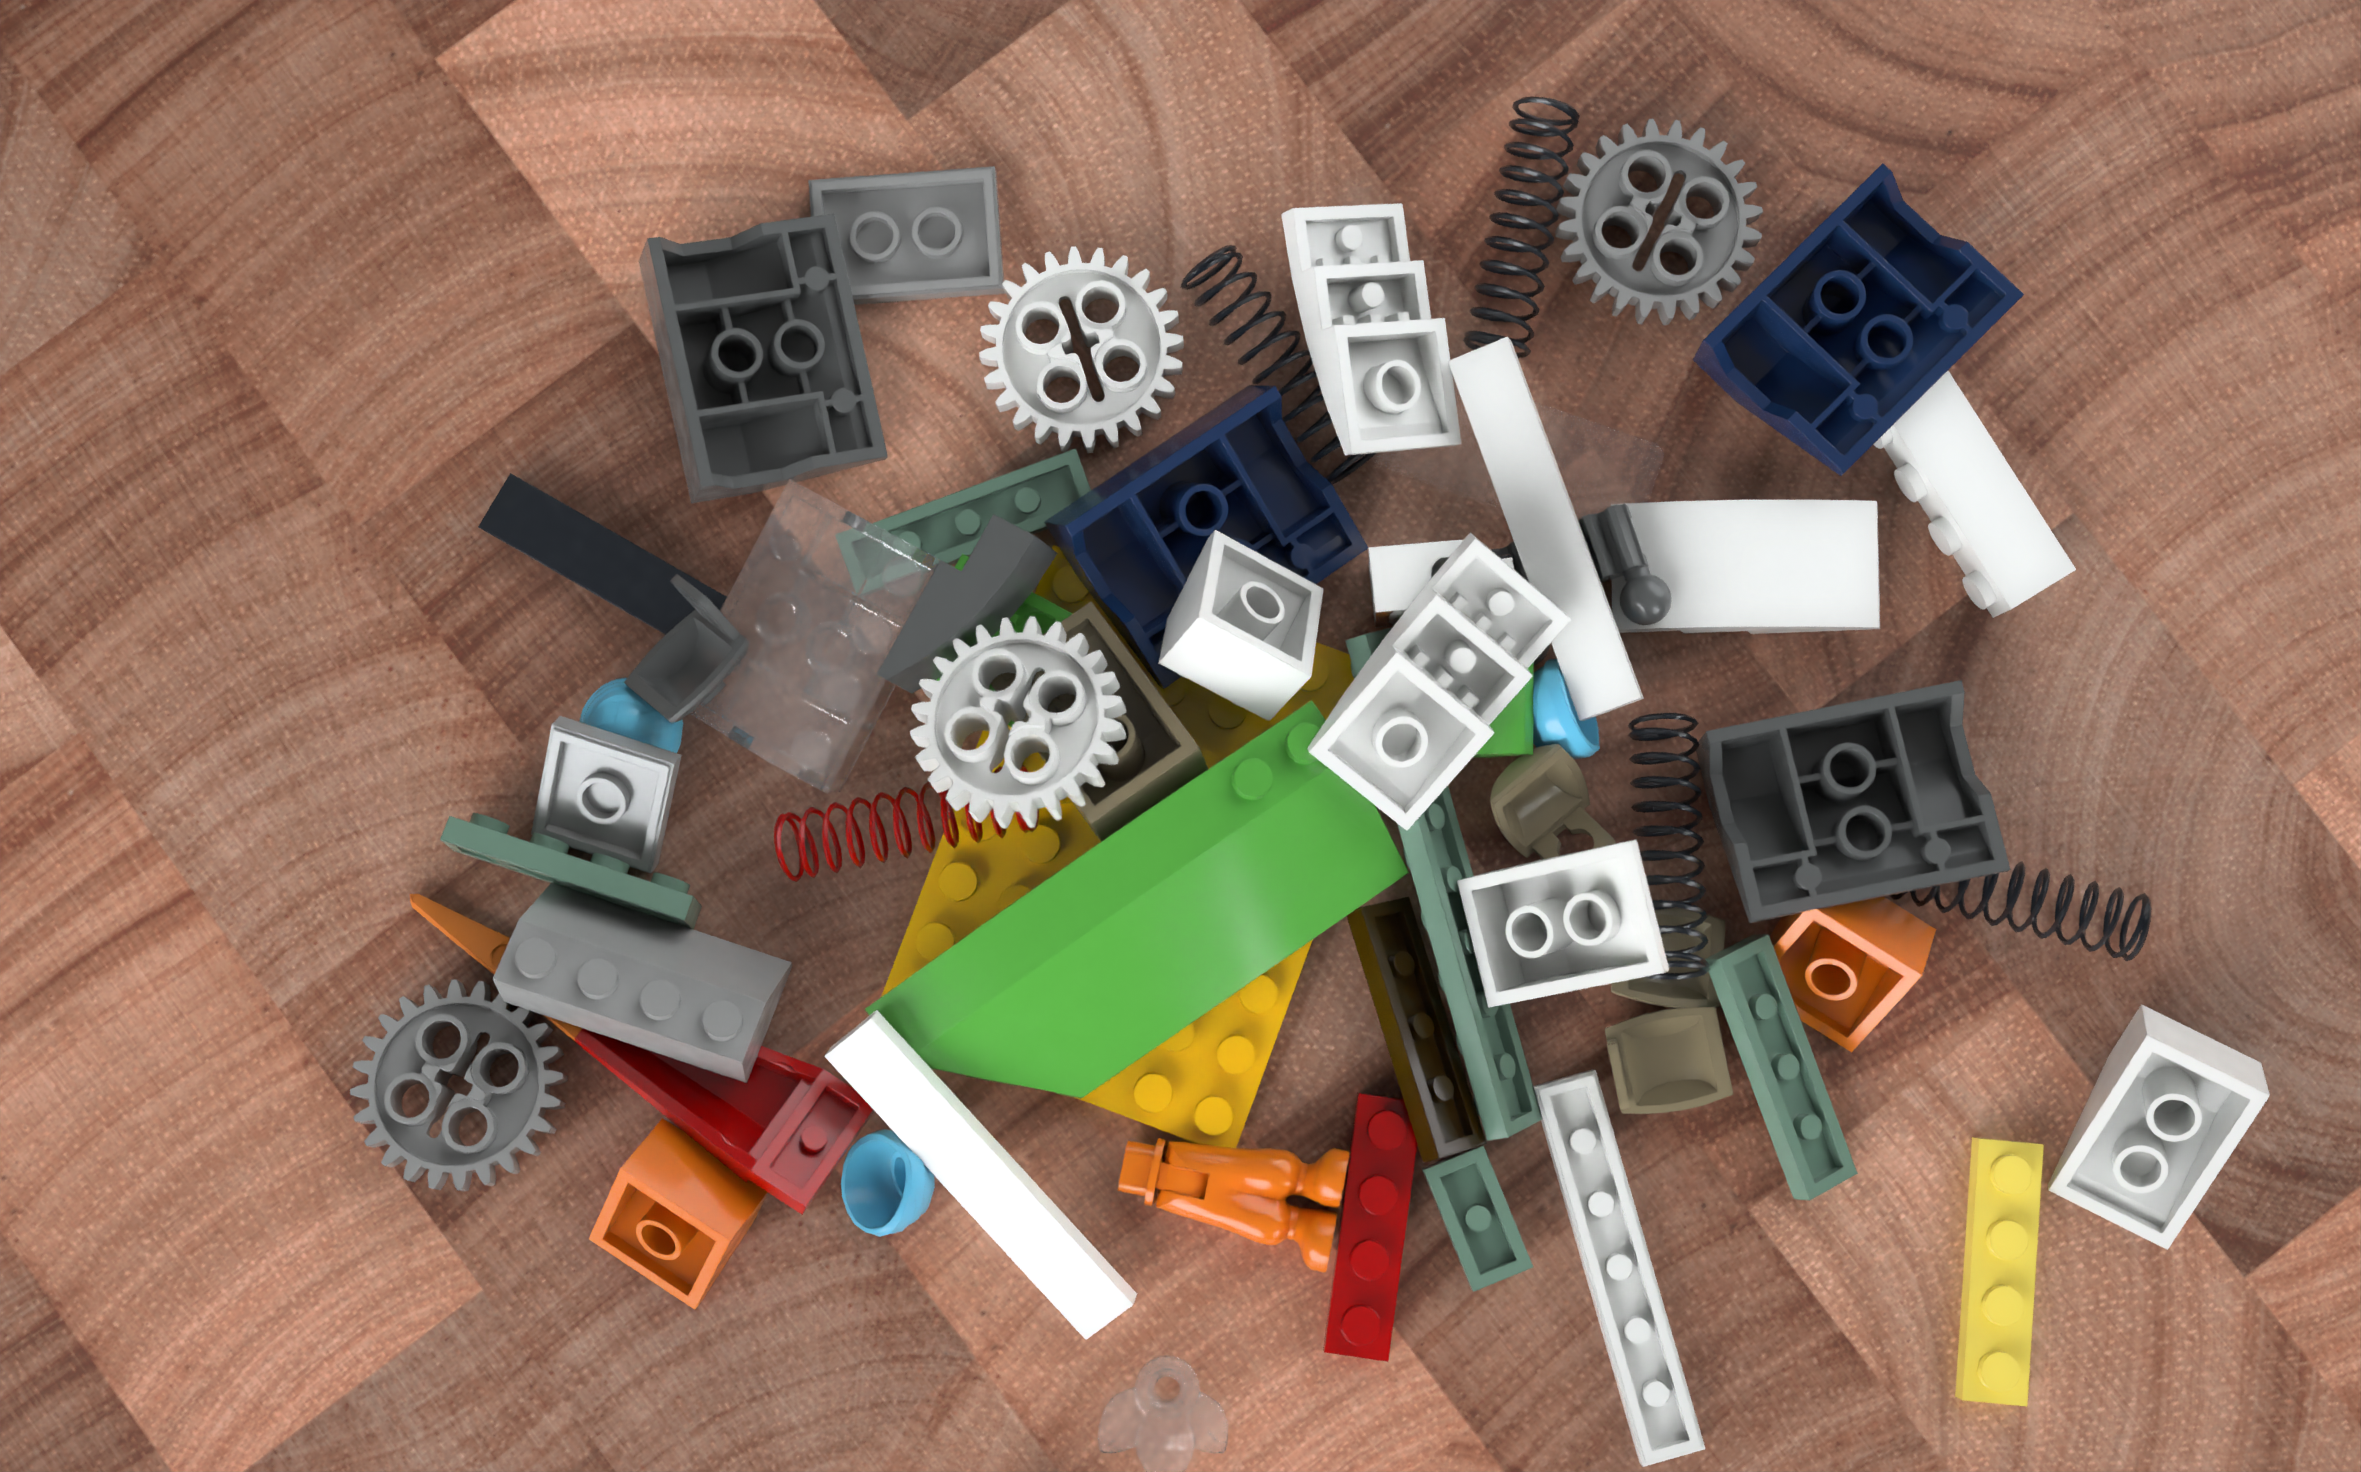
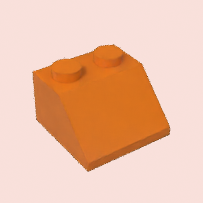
M1883 896L1783 916L1771 933L1770 940L1800 1020L1852 1053L1922 977L1936 929Z
M662 1118L620 1168L589 1240L695 1310L753 1224L768 1192L750 1180L747 1183L744 1182L683 1130Z

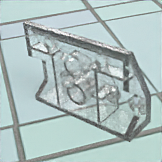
M789 479L720 610L736 630L750 642L747 654L723 680L726 684L725 687L707 705L700 703L696 710L690 714L767 762L825 793L840 792L896 687L895 684L877 675V672L941 559Z

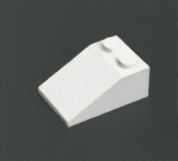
M1637 840L1542 859L1457 881L1488 1008L1669 971Z
M2141 1004L2108 1056L2048 1183V1190L2168 1250L2269 1098L2270 1093L2262 1064Z

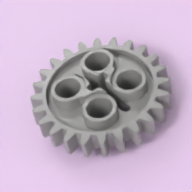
M1648 119L1642 136L1639 138L1628 124H1625L1618 134L1619 146L1605 135L1601 136L1595 146L1599 158L1583 152L1576 164L1583 175L1569 173L1563 185L1574 196L1560 198L1556 211L1572 219L1558 225L1555 237L1573 240V243L1564 249L1560 257L1561 261L1581 262L1582 266L1572 280L1575 285L1592 279L1597 285L1592 292L1590 301L1594 304L1607 294L1614 297L1612 315L1615 317L1629 304L1635 306L1637 324L1644 322L1651 309H1657L1662 324L1669 325L1674 317L1676 307L1679 306L1683 314L1690 321L1699 313L1698 298L1714 309L1722 301L1719 287L1733 292L1740 284L1741 279L1734 269L1747 271L1755 260L1743 248L1755 247L1761 240L1762 233L1746 225L1757 221L1763 213V208L1755 205H1746L1744 201L1753 194L1757 184L1756 182L1737 183L1735 178L1745 165V162L1742 159L1725 165L1720 159L1726 150L1727 143L1722 141L1712 149H1706L1703 147L1705 129L1702 127L1694 133L1690 140L1682 138L1680 120L1673 122L1667 135H1660L1654 119ZM1639 170L1649 173L1657 183V190L1648 193L1638 191L1630 183L1628 174ZM1679 173L1683 175L1684 183L1664 221V229L1654 243L1642 271H1635L1632 264L1652 225L1653 216L1662 203L1673 176ZM1695 196L1704 198L1711 204L1714 217L1709 219L1695 217L1688 210L1686 199ZM1612 225L1622 227L1631 237L1632 245L1622 249L1612 247L1603 238L1602 229ZM1669 251L1680 254L1687 262L1688 273L1683 275L1670 274L1661 265L1659 255Z
M457 979L451 980L447 998H442L435 987L429 984L425 985L423 993L424 1005L418 1006L407 997H401L399 1001L404 1017L398 1021L390 1016L381 1014L378 1019L388 1032L385 1037L379 1039L364 1036L362 1041L375 1052L372 1061L362 1060L353 1063V1068L369 1075L367 1084L350 1089V1095L368 1100L369 1107L353 1116L354 1120L361 1124L375 1123L377 1126L364 1141L366 1146L376 1148L386 1144L390 1145L381 1161L384 1166L393 1168L405 1159L408 1160L403 1179L416 1182L429 1169V1188L436 1190L443 1188L449 1174H452L454 1185L459 1191H469L472 1173L475 1172L484 1185H496L495 1166L500 1164L508 1172L518 1174L520 1167L515 1154L522 1150L538 1157L541 1151L531 1137L536 1131L555 1134L557 1130L543 1117L546 1110L565 1108V1102L550 1095V1087L567 1082L568 1076L549 1070V1064L564 1055L563 1050L556 1046L542 1047L541 1043L552 1033V1027L547 1023L529 1027L528 1025L533 1019L535 1012L521 1007L511 1012L513 1005L503 1002L500 994L496 996L493 1002H490V985L483 981L477 982L470 997H467L463 983ZM457 1026L461 1036L459 1048L448 1058L438 1059L433 1051V1041L436 1034L445 1027ZM483 1033H488L490 1040L487 1046L482 1048L473 1063H471L476 1053L479 1037ZM503 1054H514L519 1066L517 1076L508 1085L495 1087L490 1079L489 1071L491 1064L497 1057ZM452 1075L458 1077L465 1076V1080L473 1084L467 1096L455 1094V1091L447 1086ZM423 1083L429 1091L428 1106L420 1115L408 1118L402 1110L403 1095L408 1088L415 1084ZM446 1108H448L442 1122L440 1134L438 1137L432 1138L429 1133L432 1125L441 1118ZM481 1111L487 1120L488 1128L486 1134L477 1144L466 1146L459 1137L460 1123L466 1115Z

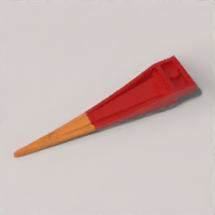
M410 894L412 908L495 975L509 943V937L420 894ZM543 1015L744 1182L747 1183L750 1180L802 1215L874 1113L872 1107L854 1088L828 1071L761 1046L747 1083Z

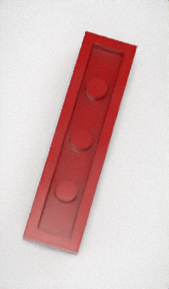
M1357 1092L1323 1344L1324 1353L1389 1361L1417 1150L1414 1131L1404 1099Z

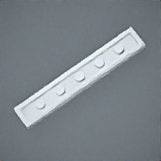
M1505 337L1449 360V366L1528 581L1571 619L1551 644L1579 720L1585 721L1644 699L1512 341Z
M878 1010L874 1011L830 1047L825 1058L908 1148L922 1160L923 1164L1085 1340L1134 1305L1137 1293Z
M1592 1069L1535 1085L1533 1087L1542 1116V1126L1639 1463L1644 1467L1704 1450L1705 1445L1596 1070Z

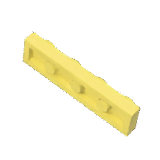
M1972 1137L1955 1397L1963 1401L2028 1406L2043 1144Z

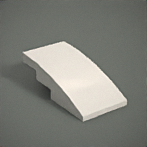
M1403 204L1292 208L1282 213L1291 277L1307 346L1324 402L1345 456L1460 445L1461 436L1453 376L1448 363L1450 353L1445 318L1431 319L1424 261H1410Z
M1706 500L1624 503L1629 507L1632 516L1631 521L1642 553L1647 559L1650 574L1659 577L1667 584L1672 599L1671 607L1661 621L1652 625H1639L1630 621L1624 615L1620 606V593L1626 584L1624 576L1612 579V614L1619 633L1680 630L1683 633L1748 631L1750 634L1880 629L1877 501Z
M1469 533L1379 644L1308 746L1309 753L1405 830H1408L1495 733L1490 724L1533 677L1528 668L1571 619L1472 533Z

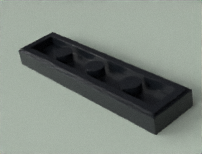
M511 473L478 526L488 534L665 635L695 610L670 582L676 574L703 593L722 614L730 602V599Z

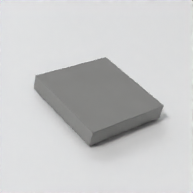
M559 716L551 725L531 835L533 833L543 834L570 845L571 848L592 855L593 853L604 854L621 860L632 868L652 873L659 864L682 755Z

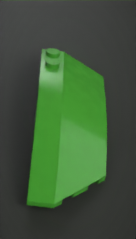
M1311 700L1045 880L868 1006L865 1011L870 1016L874 1011L878 1010L931 1069L1083 1098L1409 872L1376 806L1309 753L1308 746L1326 721Z

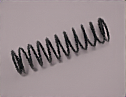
M1532 96L1521 98L1513 103V109L1523 118L1511 120L1509 126L1519 133L1532 136H1561L1568 144L1566 150L1554 153L1544 147L1525 142H1509L1504 145V149L1511 155L1526 159H1555L1562 165V172L1557 175L1548 176L1540 171L1516 165L1503 166L1499 168V172L1504 177L1516 181L1529 183L1549 182L1557 188V196L1544 200L1536 195L1514 189H1499L1494 192V195L1499 200L1510 204L1545 206L1553 213L1552 219L1538 223L1520 215L1503 212L1493 213L1489 218L1495 224L1504 227L1538 229L1547 235L1548 240L1545 244L1531 246L1512 238L1489 236L1485 238L1484 242L1488 246L1499 250L1522 253L1532 252L1543 260V264L1538 268L1525 269L1508 262L1487 259L1481 261L1479 265L1484 270L1497 274L1526 275L1538 283V288L1535 291L1520 293L1504 286L1488 283L1477 284L1474 288L1480 294L1491 297L1521 299L1533 307V312L1528 315L1514 316L1486 307H1473L1469 311L1477 318L1496 322H1514L1525 328L1529 332L1527 337L1520 339L1509 338L1514 346L1524 350V352H1516L1518 358L1526 357L1531 353L1529 347L1524 343L1531 340L1535 333L1525 321L1538 315L1540 309L1534 300L1529 297H1534L1544 290V284L1535 274L1540 273L1549 266L1547 257L1540 250L1546 249L1554 242V237L1546 227L1558 221L1559 218L1558 212L1551 204L1563 197L1564 191L1556 180H1559L1568 173L1569 167L1561 157L1573 150L1574 144L1567 134L1577 128L1580 117L1575 108L1567 103L1556 99ZM1523 103H1543L1565 112L1571 119L1551 120L1527 114L1518 107ZM1516 124L1536 126L1549 131L1527 129ZM1570 124H1571V126H1570L1569 128H1565V129H1562V130H1560V129L1554 127V126H1564V125H1570ZM1513 148L1533 150L1542 154L1522 152ZM1507 171L1525 173L1535 177L1517 175ZM1505 195H1512V196L1522 197V198H1525V199H1528V200L1511 198V197H1508V196H1505ZM1502 219L1514 220V221H1518V222H1521V223H1516V222H1511V221H1505V220H1502ZM1473 330L1465 333L1466 337H1464L1463 341L1469 348L1476 350L1481 348V346L1470 342V340L1490 344L1506 336Z
M1228 245L1213 252L1190 270L1183 278L1181 288L1188 290L1202 284L1218 273L1233 257L1238 259L1229 274L1220 283L1198 297L1194 306H1202L1225 286L1239 279L1252 278L1247 289L1234 303L1209 320V326L1217 325L1239 306L1262 296L1266 297V301L1259 311L1245 325L1224 339L1223 345H1230L1255 325L1276 316L1281 317L1276 327L1259 345L1238 359V364L1243 365L1271 344L1283 338L1295 336L1294 341L1284 354L1253 379L1252 384H1259L1271 373L1287 363L1306 355L1310 356L1309 350H1302L1292 354L1299 344L1300 332L1286 331L1278 334L1285 323L1286 313L1284 311H1272L1264 314L1270 305L1271 293L1259 291L1250 294L1255 287L1257 274L1255 272L1236 274L1241 267L1243 256L1241 253L1236 252L1237 248L1235 245ZM1219 263V264L1216 265L1213 269H1211L1209 272H1207L1205 275H1203V276H1201L1200 278H1198L1197 280H1195V281H1193V282L1187 284V283H1188L1189 281H1191L1194 277H1196L1197 275H1199L1200 273H1202V272L1205 271L1206 269H1208V268H1210L1211 266H1213V265ZM1311 356L1304 367L1283 388L1278 390L1281 396L1298 385L1317 377L1315 371L1305 375L1313 364ZM1319 385L1299 406L1282 418L1285 424L1307 408L1324 400L1322 394L1318 395L1321 392ZM1327 411L1307 431L1297 437L1296 443L1303 442L1312 434L1331 424L1332 420L1329 412ZM1338 436L1311 457L1310 462L1315 463L1340 447L1341 443ZM1376 453L1351 455L1329 474L1326 479L1331 484L1339 482L1361 467Z
M1679 713L1648 714L1633 719L1628 725L1632 731L1628 736L1633 740L1654 741L1679 736L1693 743L1692 748L1679 754L1642 752L1634 754L1629 758L1634 764L1640 765L1662 764L1679 760L1689 763L1694 767L1693 772L1680 778L1648 776L1635 778L1630 782L1635 788L1642 789L1682 785L1695 791L1693 797L1678 803L1670 801H1642L1635 803L1631 807L1634 811L1642 813L1681 809L1691 812L1697 817L1693 822L1680 827L1651 825L1640 826L1632 831L1636 836L1641 837L1666 836L1678 833L1691 836L1698 841L1693 847L1677 852L1667 850L1639 851L1642 861L1681 858L1693 861L1699 866L1693 872L1680 876L1646 875L1648 886L1682 883L1694 886L1700 890L1697 895L1679 901L1652 900L1654 910L1676 907L1695 911L1701 915L1699 919L1683 925H1658L1660 934L1675 932L1702 939V943L1687 949L1665 951L1666 958L1692 960L1667 961L1668 967L1699 968V970L1645 976L1653 979L1695 978L1705 975L1710 970V965L1705 959L1692 954L1703 949L1709 942L1703 933L1691 929L1702 924L1708 917L1702 908L1691 904L1701 899L1706 893V889L1702 884L1691 879L1704 870L1705 864L1699 858L1690 855L1697 851L1704 843L1703 838L1699 834L1690 830L1697 826L1703 818L1700 811L1689 806L1697 801L1702 794L1700 788L1689 781L1699 773L1701 768L1696 761L1688 757L1697 750L1700 744L1694 736L1687 732L1694 730L1699 723L1695 718ZM1658 719H1678L1692 723L1687 727L1679 729H1639L1634 727V725L1640 722Z
M2022 861L2015 866L2012 872L2007 892L2006 908L2001 916L1995 920L1990 917L1988 902L1996 886L1999 873L1985 876L1982 901L1972 913L1966 911L1964 894L1971 879L1959 881L1958 893L1947 907H1944L1940 900L1941 885L1933 886L1927 897L1921 901L1917 898L1916 890L1910 891L1912 900L1918 907L1926 905L1934 897L1936 906L1942 913L1951 911L1959 904L1960 911L1967 920L1973 919L1983 911L1986 921L1991 926L1998 925L2007 918L2010 927L2015 932H2021L2032 924L2034 933L2040 939L2047 938L2056 931L2060 942L2064 945H2070L2081 938L2084 948L2091 952L2098 950L2105 944L2109 955L2113 958L2123 957L2125 961L2134 959L2141 951L2151 922V902L2149 897L2143 893L2135 897L2126 911L2120 932V951L2115 952L2112 950L2110 936L2118 923L2124 902V893L2121 887H2118L2112 892L2106 907L2103 937L2096 945L2091 946L2088 944L2085 930L2093 917L2099 897V885L2095 880L2088 885L2084 893L2079 916V930L2071 939H2066L2062 934L2061 923L2069 909L2074 892L2075 880L2070 874L2064 878L2059 889L2055 907V922L2047 932L2042 933L2037 925V915L2044 903L2050 882V873L2046 867L2040 871L2034 885L2030 916L2022 926H2017L2013 920V907L2019 897L2025 877L2026 867ZM2067 889L2066 897L2063 903L2064 895ZM2093 891L2091 903L2087 912L2088 902ZM1907 892L1893 894L1889 896L1893 900H1898L1902 898ZM2117 896H2118L2117 904H2116V909H2115V912H2114L2112 921H2111V923H2110L2111 914H2112V909H2113L2115 900H2116V898H2117ZM2142 900L2138 924L2126 945V935L2131 916L2137 904ZM2138 937H2139V940H2138V942H2137V944H2136L2134 950L2132 951V953H2131L2130 955H2127L2126 953H2127L2129 950H2131V948H2132L2133 945L2136 943V941H2137V939H2138Z

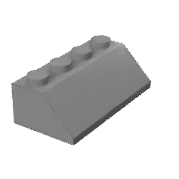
M551 883L518 920L495 972L493 981L503 1002L747 1083L792 969V962Z

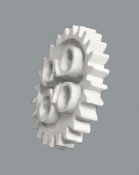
M1071 247L1068 264L1061 266L1050 251L1046 252V271L1039 274L1032 266L1024 263L1022 269L1026 284L1020 287L1011 281L1005 280L1002 285L1010 302L1004 304L990 301L988 305L990 313L1000 323L999 325L981 326L980 330L983 339L996 344V347L987 348L979 352V358L983 365L998 367V369L984 377L987 389L1006 388L995 401L998 410L1003 412L1018 407L1019 409L1013 419L1014 428L1020 431L1031 422H1035V440L1040 445L1047 440L1053 431L1058 433L1062 452H1067L1074 436L1082 437L1087 453H1093L1096 436L1102 434L1105 435L1113 448L1119 447L1117 429L1125 426L1132 434L1139 437L1142 435L1138 418L1141 413L1156 420L1161 417V410L1154 400L1155 395L1172 399L1175 395V387L1163 377L1164 375L1182 374L1183 362L1167 355L1184 348L1183 336L1165 333L1179 323L1178 312L1176 310L1158 311L1167 300L1166 289L1160 288L1147 293L1145 290L1150 281V272L1144 269L1134 277H1128V257L1125 255L1121 256L1114 266L1110 268L1105 266L1103 248L1096 249L1090 263H1082L1077 247ZM1063 299L1071 301L1083 340L1087 347H1091L1093 367L1105 395L1104 399L1100 402L1092 398L1079 356L1073 353L1071 334L1059 305ZM1095 299H1108L1117 305V314L1108 322H1092L1084 314L1085 308ZM1047 319L1057 324L1059 330L1058 334L1050 342L1037 344L1025 337L1028 326L1036 320ZM1120 356L1130 357L1138 363L1140 368L1135 377L1129 381H1114L1105 373V368L1110 360ZM1058 377L1072 378L1080 385L1079 393L1069 402H1054L1045 394L1047 386L1051 381Z
M1030 616L1027 620L1023 632L1016 633L1010 620L1006 617L1002 618L999 636L991 638L988 631L981 624L976 626L978 644L971 648L962 640L954 639V649L959 656L954 662L937 656L933 659L942 676L939 681L932 679L920 680V687L931 701L912 704V712L925 725L911 730L910 735L917 746L925 748L915 757L924 771H933L928 781L937 793L949 789L946 799L953 809L958 811L970 802L969 812L974 820L979 823L987 817L991 809H994L997 822L1001 828L1006 829L1012 821L1014 812H1020L1029 828L1035 827L1038 809L1046 807L1056 820L1062 819L1060 800L1068 797L1075 804L1082 807L1086 803L1079 787L1084 782L1101 788L1105 785L1096 767L1098 763L1118 764L1119 758L1115 750L1107 742L1126 738V732L1122 724L1113 720V718L1119 717L1127 711L1122 698L1112 695L1120 688L1115 673L1104 672L1108 664L1100 650L1087 655L1089 645L1083 634L1075 635L1066 643L1067 634L1062 624L1056 621L1047 633L1042 635L1041 628L1033 616ZM1039 671H1044L1045 674L1040 676L1032 687V680L1035 674ZM1007 672L1016 674L1015 680L1008 688L1001 691L989 690L990 683L998 675ZM1062 694H1073L1076 696L1075 702L1066 711L1060 713L1047 711L1048 705L1057 696ZM1026 713L1030 717L1027 723L1022 721ZM1010 721H1014L1015 723L1010 730L1007 725ZM979 730L989 731L988 739L982 746L974 750L962 749L963 742L968 735ZM1046 752L1050 754L1047 763L1038 771L1031 773L1020 771L1022 763L1032 753ZM1004 758L1005 763L1002 770L998 773H993L992 769L997 767Z

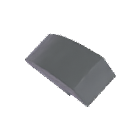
M993 514L962 571L940 560L877 675L910 693L921 689L919 685L921 679L936 680L940 678L942 674L933 662V659L937 656L954 662L959 656L954 649L953 640L958 638L970 648L978 644L976 626L980 624L992 637L1000 629L1002 618L1008 617L1010 619L1033 592L1054 560L1057 552L1031 533Z

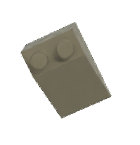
M1089 602L1060 622L1067 634L1066 643L1072 637L1081 633L1085 636L1089 645L1087 655L1098 650L1103 653L1108 664L1104 672H1114L1120 688L1112 695L1122 698L1127 711L1125 714L1113 718V720L1122 724L1126 732V738L1107 742L1115 750L1119 758L1118 764L1098 763L1096 768L1101 774L1105 785L1101 788L1084 782L1079 788L1086 804L1081 807L1073 802L1100 842H1102L1208 770V766L1200 747L1094 604ZM1039 671L1035 674L1032 680V687L1037 679L1045 674L1044 671ZM1009 672L1000 674L990 684L995 691L1004 690L1011 686L1016 674ZM1073 694L1057 696L1048 705L1047 711L1052 713L1066 711L1075 702L1076 696ZM1027 713L1022 720L1025 723L1030 719ZM1038 752L1043 761L1047 763L1050 754Z

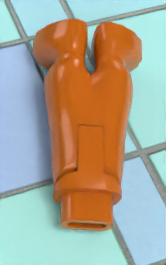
M1158 1138L1156 1146L1128 1140L1117 1191L1144 1196V1205L1153 1206L1156 1202L1157 1208L1226 1229L1262 1244L1277 1245L1286 1239L1294 1240L1299 1244L1306 1266L1311 1270L1326 1273L1337 1212L1293 1206L1287 1203L1286 1199L1290 1195L1303 1196L1319 1204L1339 1208L1350 1151L1333 1148L1324 1153L1315 1163L1307 1164L1301 1162L1294 1153L1282 1149L1231 1148L1169 1141L1168 1143L1167 1140Z

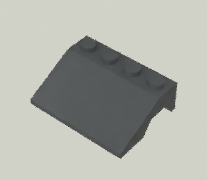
M834 214L760 223L729 238L679 244L662 237L647 238L639 259V265L691 504L752 494L882 461L888 457Z
M1962 680L1709 730L1704 733L1698 741L1700 745L1696 750L1698 762L1701 768L1709 808L1749 923L2011 870L1991 793L1975 775L1962 725L1965 695Z

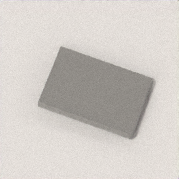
M995 166L808 180L811 217L834 214L854 305L1005 294L1002 285L1004 273Z

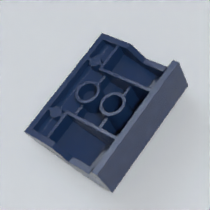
M1882 163L1702 341L1693 361L1738 404L1842 476L2024 294L1970 243L1940 235L1903 200L1893 172Z
M1265 385L1247 386L1044 522L1077 577L1157 684L1164 689L1182 677L1171 669L1159 664L1167 618L1208 537L1214 530L1314 584L1319 583L1368 549L1367 544L1333 485L1306 461L1282 419V396L1276 386Z

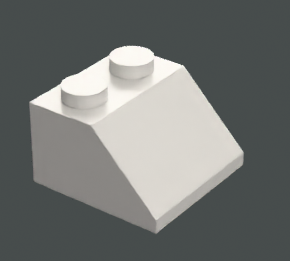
M1214 530L1208 537L1167 618L1159 664L1230 700L1235 705L1243 707L1270 721L1312 675L1323 588Z

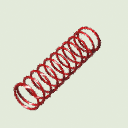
M1022 765L1021 771L1029 773L1027 768ZM999 766L993 773L1000 772L1003 767ZM927 782L923 785L918 795L913 789L904 787L898 792L896 799L888 793L880 792L875 796L872 805L866 799L857 797L851 802L849 809L841 803L834 802L829 805L825 814L818 808L810 807L805 811L802 819L795 813H782L778 816L774 826V844L778 862L783 872L790 880L795 882L801 879L804 869L812 878H815L819 872L816 844L806 825V820L812 813L818 814L823 820L822 842L826 861L832 871L836 873L840 871L842 867L841 847L835 829L829 820L830 813L835 808L841 809L846 814L848 851L854 865L861 869L865 863V847L861 831L853 817V809L859 803L864 804L870 811L869 831L872 847L877 859L885 863L889 854L888 840L880 816L876 811L878 801L882 798L887 799L894 807L893 827L896 843L900 853L908 859L912 853L911 834L904 813L900 808V800L905 793L911 794L917 802V823L921 842L924 849L932 853L935 848V833L931 817L923 801L926 790L934 788L930 782ZM948 790L938 793L941 798L942 825L948 844L955 849L959 843L958 825L954 811L946 799ZM969 802L965 805L967 825L972 839L979 844L983 837L982 823L975 821V831L973 818L969 812ZM991 809L990 814L994 830L1003 839L1006 834V828H1001L995 818L994 809ZM1039 809L1035 827L1029 828L1020 812H1015L1017 822L1023 832L1027 834L1028 831L1033 832L1037 828ZM947 813L949 815L950 823L952 826L953 838L951 836ZM923 816L928 829L929 843L925 833ZM793 819H795L799 823V829L796 823L793 821ZM899 819L905 835L906 850L901 838ZM785 821L790 824L798 846L799 871L796 876L792 875L789 871L781 850V834ZM875 822L882 841L883 856L877 842ZM852 828L858 843L859 860L853 845ZM828 830L835 848L836 866L830 853ZM805 835L812 853L813 872L806 856Z

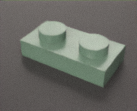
M1484 1145L1462 1151L1422 1168L1473 1292L1533 1268Z

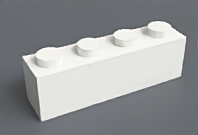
M1949 371L1873 444L1878 449L1884 447L1897 467L1894 471V476L1899 488L1910 501H1918L1931 520L1928 529L1937 547L1945 555H1953L1966 576L1963 577L1962 581L1970 599L1980 609L1984 610L1987 608L1993 618L2013 609L2076 570Z

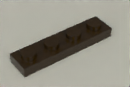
M1409 897L1368 905L1354 910L1347 915V920L1423 1163L1487 1144Z

